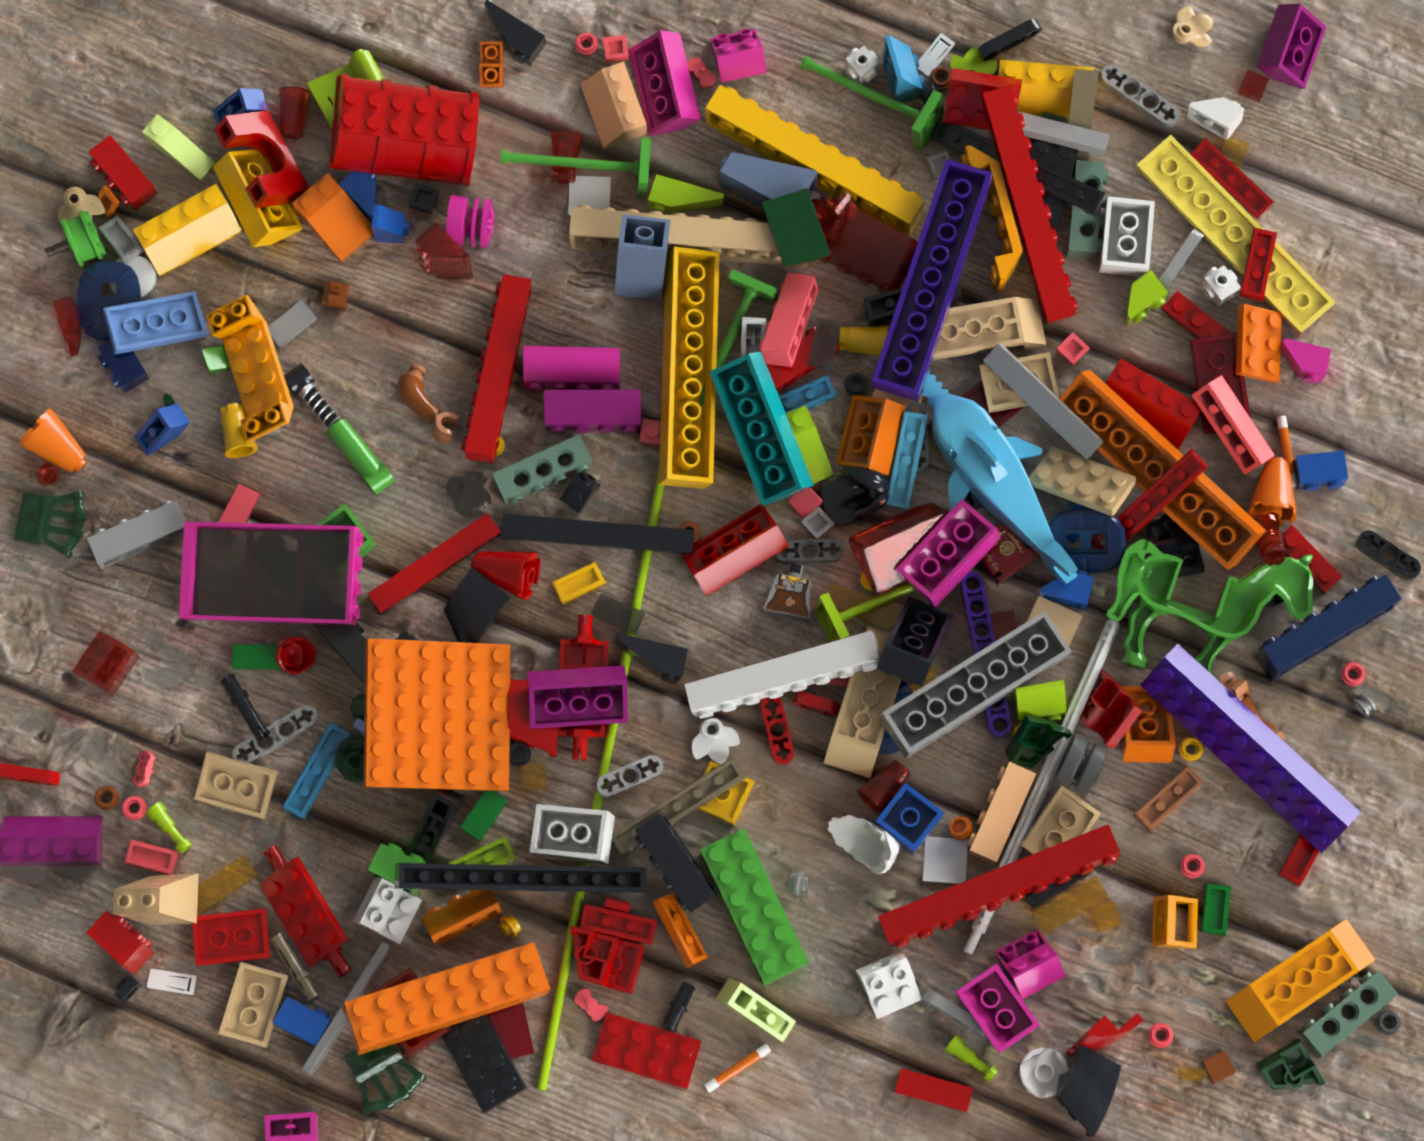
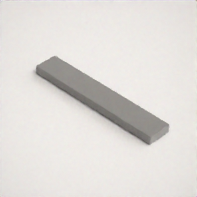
M998 343L983 360L1086 460L1103 444L1104 441L1002 343Z
M382 941L344 1002L364 996L392 952V948ZM343 1004L302 1068L304 1072L311 1076L314 1075L347 1023L342 1010Z

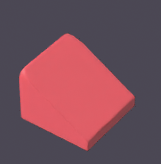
M810 487L796 493L788 503L804 519L818 506L822 505V500Z

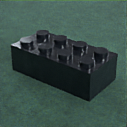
M908 596L884 646L876 668L884 671L886 674L904 679L910 684L922 687L954 614L937 607L934 608L932 605Z
M658 813L635 829L637 833L634 836L635 840L642 849H648L651 854L648 859L656 870L659 868L665 875L662 878L669 890L675 889L679 895L676 900L684 911L688 909L691 913L718 895L663 813Z

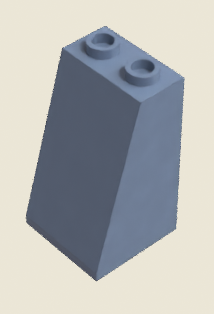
M731 152L728 158L724 157L718 170H720L718 178H720L721 188L762 210V202L805 188L811 194L817 188L818 172L815 170Z
M623 214L618 244L614 295L662 300L670 220Z

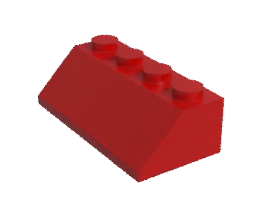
M1123 359L1119 360L1105 383L1178 450L1202 412L1195 401Z
M759 504L695 543L692 555L681 554L707 596L718 591L730 581L738 579L750 569L758 567L763 561L773 555L781 553L789 545L764 506Z

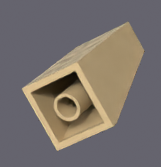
M198 874L149 876L114 889L113 915L149 925L197 923Z

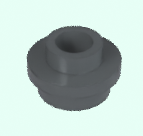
M1391 1010L1380 1012L1375 1019L1377 1030L1384 1035L1396 1033L1401 1025L1399 1016ZM1385 1018L1391 1020V1027L1384 1026L1383 1021Z

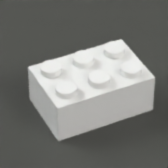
M1107 197L1104 208L1099 273L1142 277L1148 273L1155 201Z
M537 804L529 853L537 858L608 865L615 816L605 810Z

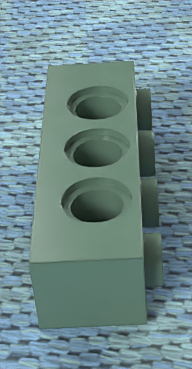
M1076 160L1073 178L1085 184H1091L1096 189L1102 191L1103 185H1107L1108 171H1104L1105 163ZM1106 198L1101 206L1105 208ZM1071 205L1066 257L1095 260L1097 252L1101 253L1102 238H1098L1099 230H1103L1104 216H1100L1101 208L1097 216L1087 214L1082 209ZM1088 229L1092 235L1084 236L1080 230Z
M580 434L496 471L492 473V476L505 505L508 503L513 505L521 502L524 496L530 493L535 495L543 492L546 486L552 483L558 485L568 479L567 477L574 473L582 474L590 469L589 467L592 466V459ZM563 457H568L572 460L568 466L559 464V460ZM541 467H547L550 470L546 476L537 474L538 469ZM519 477L528 479L524 486L515 484L516 479Z
M1369 971L1358 980L1361 983L1359 987L1355 990L1352 987L1348 988L1340 995L1342 1000L1337 1005L1330 1003L1321 1011L1323 1016L1315 1021L1312 1018L1302 1026L1304 1032L1299 1036L1318 1059L1323 1057L1398 995L1379 971L1373 975ZM1362 991L1370 993L1372 998L1370 1004H1366L1361 1000L1360 994ZM1347 1006L1352 1010L1353 1016L1351 1019H1346L1342 1016V1007ZM1324 1022H1329L1333 1025L1334 1032L1332 1035H1328L1323 1031L1322 1025Z

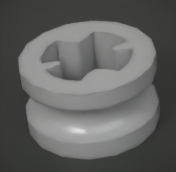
M1364 693L1359 695L1358 700L1354 699L1352 701L1354 707L1364 717H1368L1370 711L1374 712L1377 709L1374 702Z

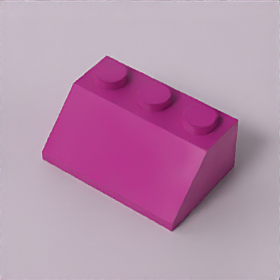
M997 963L956 991V994L999 1054L1040 1026Z

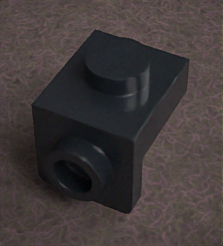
M579 473L573 477L560 500L580 513L593 493L601 485L596 482L595 477L592 475Z

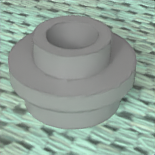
M804 871L792 872L788 889L794 892V895L799 896L807 888L808 878L805 877Z

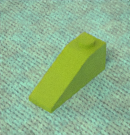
M656 174L648 198V208L663 214L719 207L724 204L723 193Z
M806 405L786 413L813 484L815 485L833 477V470Z

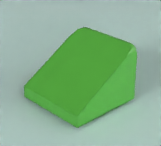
M224 346L202 350L211 376L231 369Z

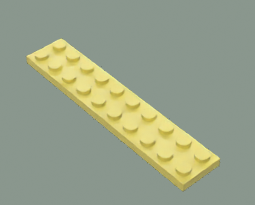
M1170 135L1136 165V169L1196 230L1204 234V238L1243 277L1253 229L1263 228ZM1275 241L1264 299L1276 312H1280L1282 318L1300 335L1331 308L1335 301Z

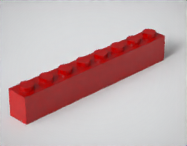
M503 274L502 282H497L495 295L498 296L497 304L493 303L491 308V317L494 319L492 326L488 325L486 339L489 340L487 348L483 347L481 361L484 362L483 369H478L476 383L479 384L478 392H473L471 406H474L473 414H468L466 423L469 433L468 437L464 436L462 440L461 450L465 452L466 459L491 464L495 462L532 291L531 279Z

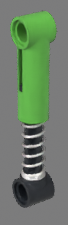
M302 363L284 375L288 388L295 396L298 395L303 401H307L308 407L313 408V413L317 414L318 419L323 421V426L328 427L327 435L358 471L375 495H378L395 481L388 469L376 458L345 418L340 420V417H337L335 414V410H332L330 404L324 401L325 398L320 396V391H316L315 380Z

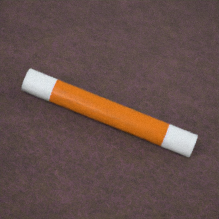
M1286 416L1277 417L1283 459L1289 463L1292 486L1296 487L1297 480Z
M764 1044L704 1084L705 1088L709 1093L769 1054L771 1052L767 1044Z

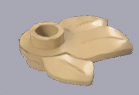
M1185 6L1180 9L1176 15L1177 23L1172 28L1173 39L1179 44L1190 42L1196 47L1210 45L1212 41L1206 33L1212 27L1213 19L1202 13L1195 15L1191 6Z
M70 187L63 195L64 203L58 209V219L61 224V218L69 220L78 216L81 210L83 212L88 211L92 219V215L104 214L105 209L97 196L88 195L79 187ZM73 194L78 195L79 199L76 203L71 201Z

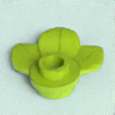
M974 46L965 54L964 58L952 55L950 67L951 70L956 68L994 75L997 69V61H983L977 51L978 47Z

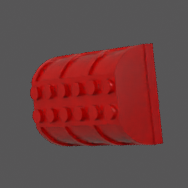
M341 73L340 76L336 77L328 168L469 186L476 151L479 113L478 92L469 91L466 93L439 89L438 86L431 85L426 87L392 83L391 80L380 79V81L349 77V74Z

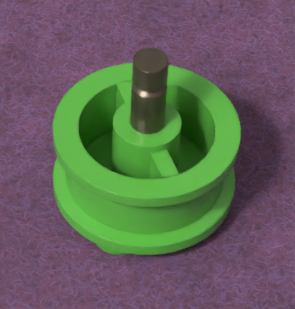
M83 210L79 211L78 216L69 220L61 218L60 221L66 234L64 235L66 240L53 245V247L50 246L44 249L47 257L70 249L74 253L80 267H84V262L96 257L101 260L104 255H107L89 212H83Z

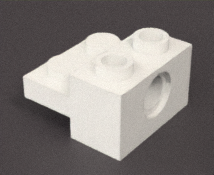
M375 877L353 922L397 944H401L422 900L403 889H395L394 884L383 878Z
M901 951L855 970L877 1019L922 999L907 957Z

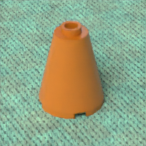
M48 409L36 421L37 423L24 434L19 444L28 451L69 473H72L74 470L78 473L87 463L84 460L86 454L55 411Z
M1273 457L1265 462L1248 507V514L1251 517H1255L1256 522L1261 525L1280 527L1283 526V522L1290 520L1289 524L1296 520L1297 511L1289 463L1281 457Z

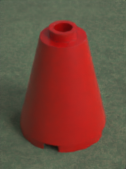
M480 551L477 555L473 556L471 569L473 567L495 586L520 599L527 600L534 593V591L530 590L532 584L538 583L541 559L536 558L539 554L535 552Z

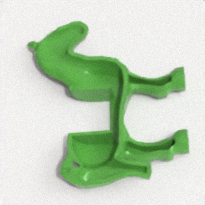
M1145 539L1135 542L1123 555L1117 575L1116 601L1107 611L1108 618L1119 622L1133 600L1138 595L1140 597L1139 605L1132 609L1128 616L1129 629L1122 641V646L1126 650L1122 664L1137 670H1145L1147 658L1143 653L1145 631L1151 621L1159 615L1173 614L1189 621L1201 629L1209 638L1204 649L1194 659L1211 674V667L1215 657L1229 643L1250 632L1258 621L1263 606L1275 594L1284 601L1289 614L1295 619L1301 620L1311 614L1313 609V576L1308 566L1313 556L1311 554L1306 555L1299 560L1292 557H1278L1266 560L1240 579L1229 576L1220 594L1214 615L1170 600L1183 559L1163 554L1153 543ZM1146 553L1152 554V556H1149L1146 559L1144 558Z

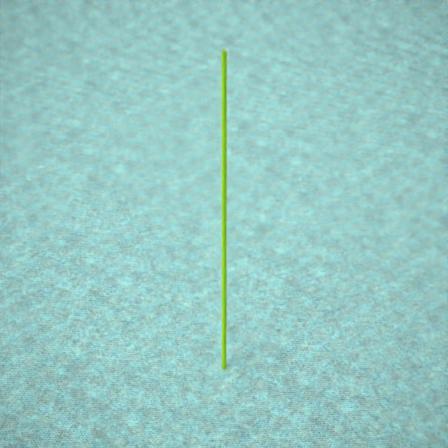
M659 468L647 526L657 527L665 487V485H658ZM642 551L626 630L627 636L635 637L652 553L650 551ZM622 650L620 666L625 667L627 676L631 656ZM618 723L608 724L597 780L609 772ZM606 779L603 780L604 784L601 786L602 790H604L606 787ZM595 788L591 809L601 810L603 797L597 793ZM581 862L580 866L590 867V863ZM575 892L536 1086L537 1090L546 1091L574 950L570 927H578L585 892Z

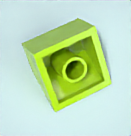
M1064 680L1015 688L1011 695L1017 724L1023 721L1026 714L1056 722L1062 720L1061 716H1065L1067 713Z

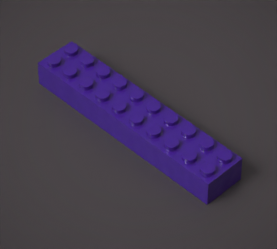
M946 159L871 381L872 388L916 402L919 401L992 182V172Z
M1179 644L1160 661L1140 684L1143 689L1320 853L1329 847L1361 813Z

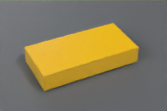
M593 562L552 582V585L562 605L606 585V582L596 562Z

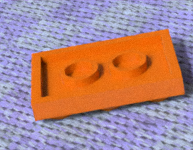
M1248 304L1238 305L1236 375L1269 383L1280 382L1282 315L1280 312Z

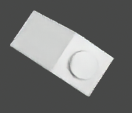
M1225 97L1191 102L1188 108L1187 119L1227 141L1241 123L1244 108L1236 101H1230Z

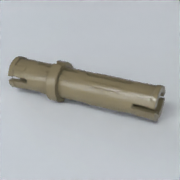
M279 933L272 937L269 942L293 980L291 982L294 986L298 987L306 1003L308 1004L318 999L321 995L313 985L310 973L305 971L284 934Z

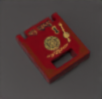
M1004 523L996 527L1001 539L980 560L991 578L999 572L1002 574L995 579L997 585L1040 558V555L1033 548L1030 547L1026 550L1015 533Z

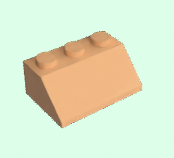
M624 62L603 68L580 84L603 149L647 135V124Z

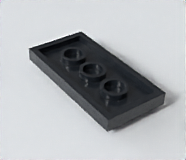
M1032 138V149L1029 150L1031 159H1035L1041 164L1072 177L1079 150ZM1045 193L1042 198L1044 205H1048L1050 208V226L1055 228L1058 235L1066 202Z
M488 1014L438 1030L483 1113L486 1114L528 1089Z

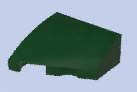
M1026 714L1005 753L1010 762L1032 768L1043 756L1055 750L1053 745L1062 737L1070 738L1072 733L1069 729L1059 724Z
M1299 1038L1256 1063L1272 1090L1284 1089L1287 1086L1300 1088L1303 1087L1302 1085L1317 1084L1318 1086L1325 1084L1323 1077Z

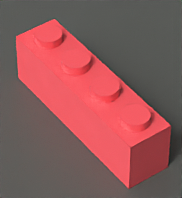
M787 273L785 281L781 283L778 301H775L773 305L772 318L768 320L765 337L759 344V352H762L766 364L793 366L819 291L815 276Z
M1222 375L1192 394V397L1244 475L1275 456Z

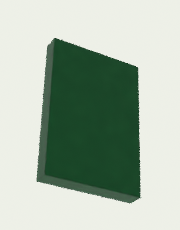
M807 188L762 202V207L784 270L830 256L826 239Z

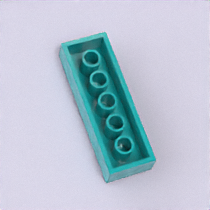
M762 352L748 353L710 371L712 381L761 505L776 503L814 486Z

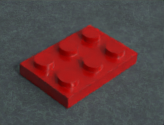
M266 908L197 916V923H192L195 964L197 967L271 958Z

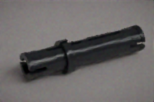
M234 674L228 675L231 684L224 677L221 680V684L231 697L230 702L238 708L257 741L263 740L259 730L265 738L270 734V731L248 699L249 694L241 688Z

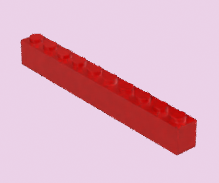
M1010 85L984 92L980 95V99L1044 322L1048 324L1076 315L1075 310H1078L1077 302L1074 296H1070L1068 289L1071 287L1070 278L1067 273L1064 274L1062 265L1065 264L1061 250L1058 251L1055 242L1058 241V236L1055 228L1050 226L1051 212L1049 206L1044 205L1042 198L1045 195L1043 184L1037 181L1035 173H1038V166L1036 160L1031 159L1029 153L1032 146L1029 137L1025 136L1022 127H1025L1022 113L1018 114L1016 104L1019 103L1015 90H1011Z
M1107 824L879 915L878 918L890 947L902 948L910 944L909 940L917 937L919 939L927 938L933 934L932 931L942 928V930L950 929L959 920L965 919V921L975 919L979 916V912L988 910V912L995 911L1002 907V903L1011 900V903L1020 901L1025 898L1024 894L1029 892L1040 893L1048 889L1047 885L1055 882L1057 884L1065 883L1071 880L1072 875L1077 873L1081 875L1088 874L1094 870L1095 866L1102 863L1104 866L1113 864L1117 861V857L1121 856L1120 850L1110 826Z

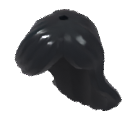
M849 468L838 475L833 482L820 484L821 500L825 513L836 525L841 527L850 525L861 515L879 511L886 505L889 499L890 486L887 479L881 473L871 469Z

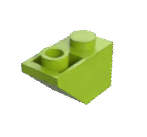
M1151 270L1133 282L1130 287L1125 317L1127 326L1133 322L1135 324L1141 322L1147 316L1146 313L1152 308L1156 311L1166 303L1165 299L1168 291Z

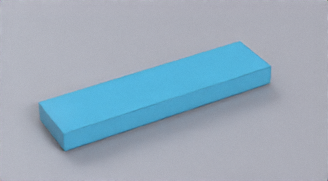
M904 411L889 484L887 506L910 509L928 415Z

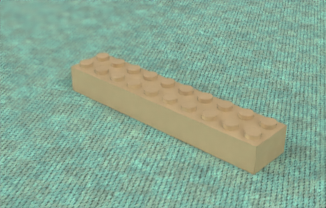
M579 205L577 208L572 207L569 231L571 249L618 253L622 216L625 214L670 220L667 253L675 246L720 252L719 261L783 266L768 221L763 223L751 218L738 221L731 217L713 219L707 215L688 217L683 213L663 215L659 211L639 213L635 209L615 211L611 207L592 209L587 205ZM807 263L802 264V265H799V266H796V267H798V268H806V267H807Z

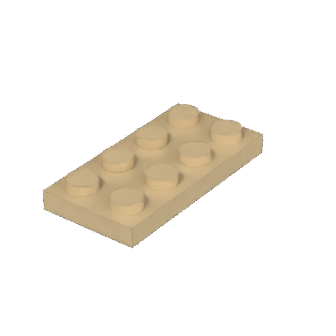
M1054 446L1049 449L1029 477L1032 487L1112 517L1137 483L1136 477L1089 459L1086 460L1084 457Z

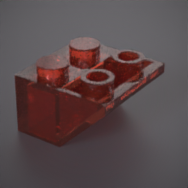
M98 631L72 672L113 697L139 659V655L117 639Z

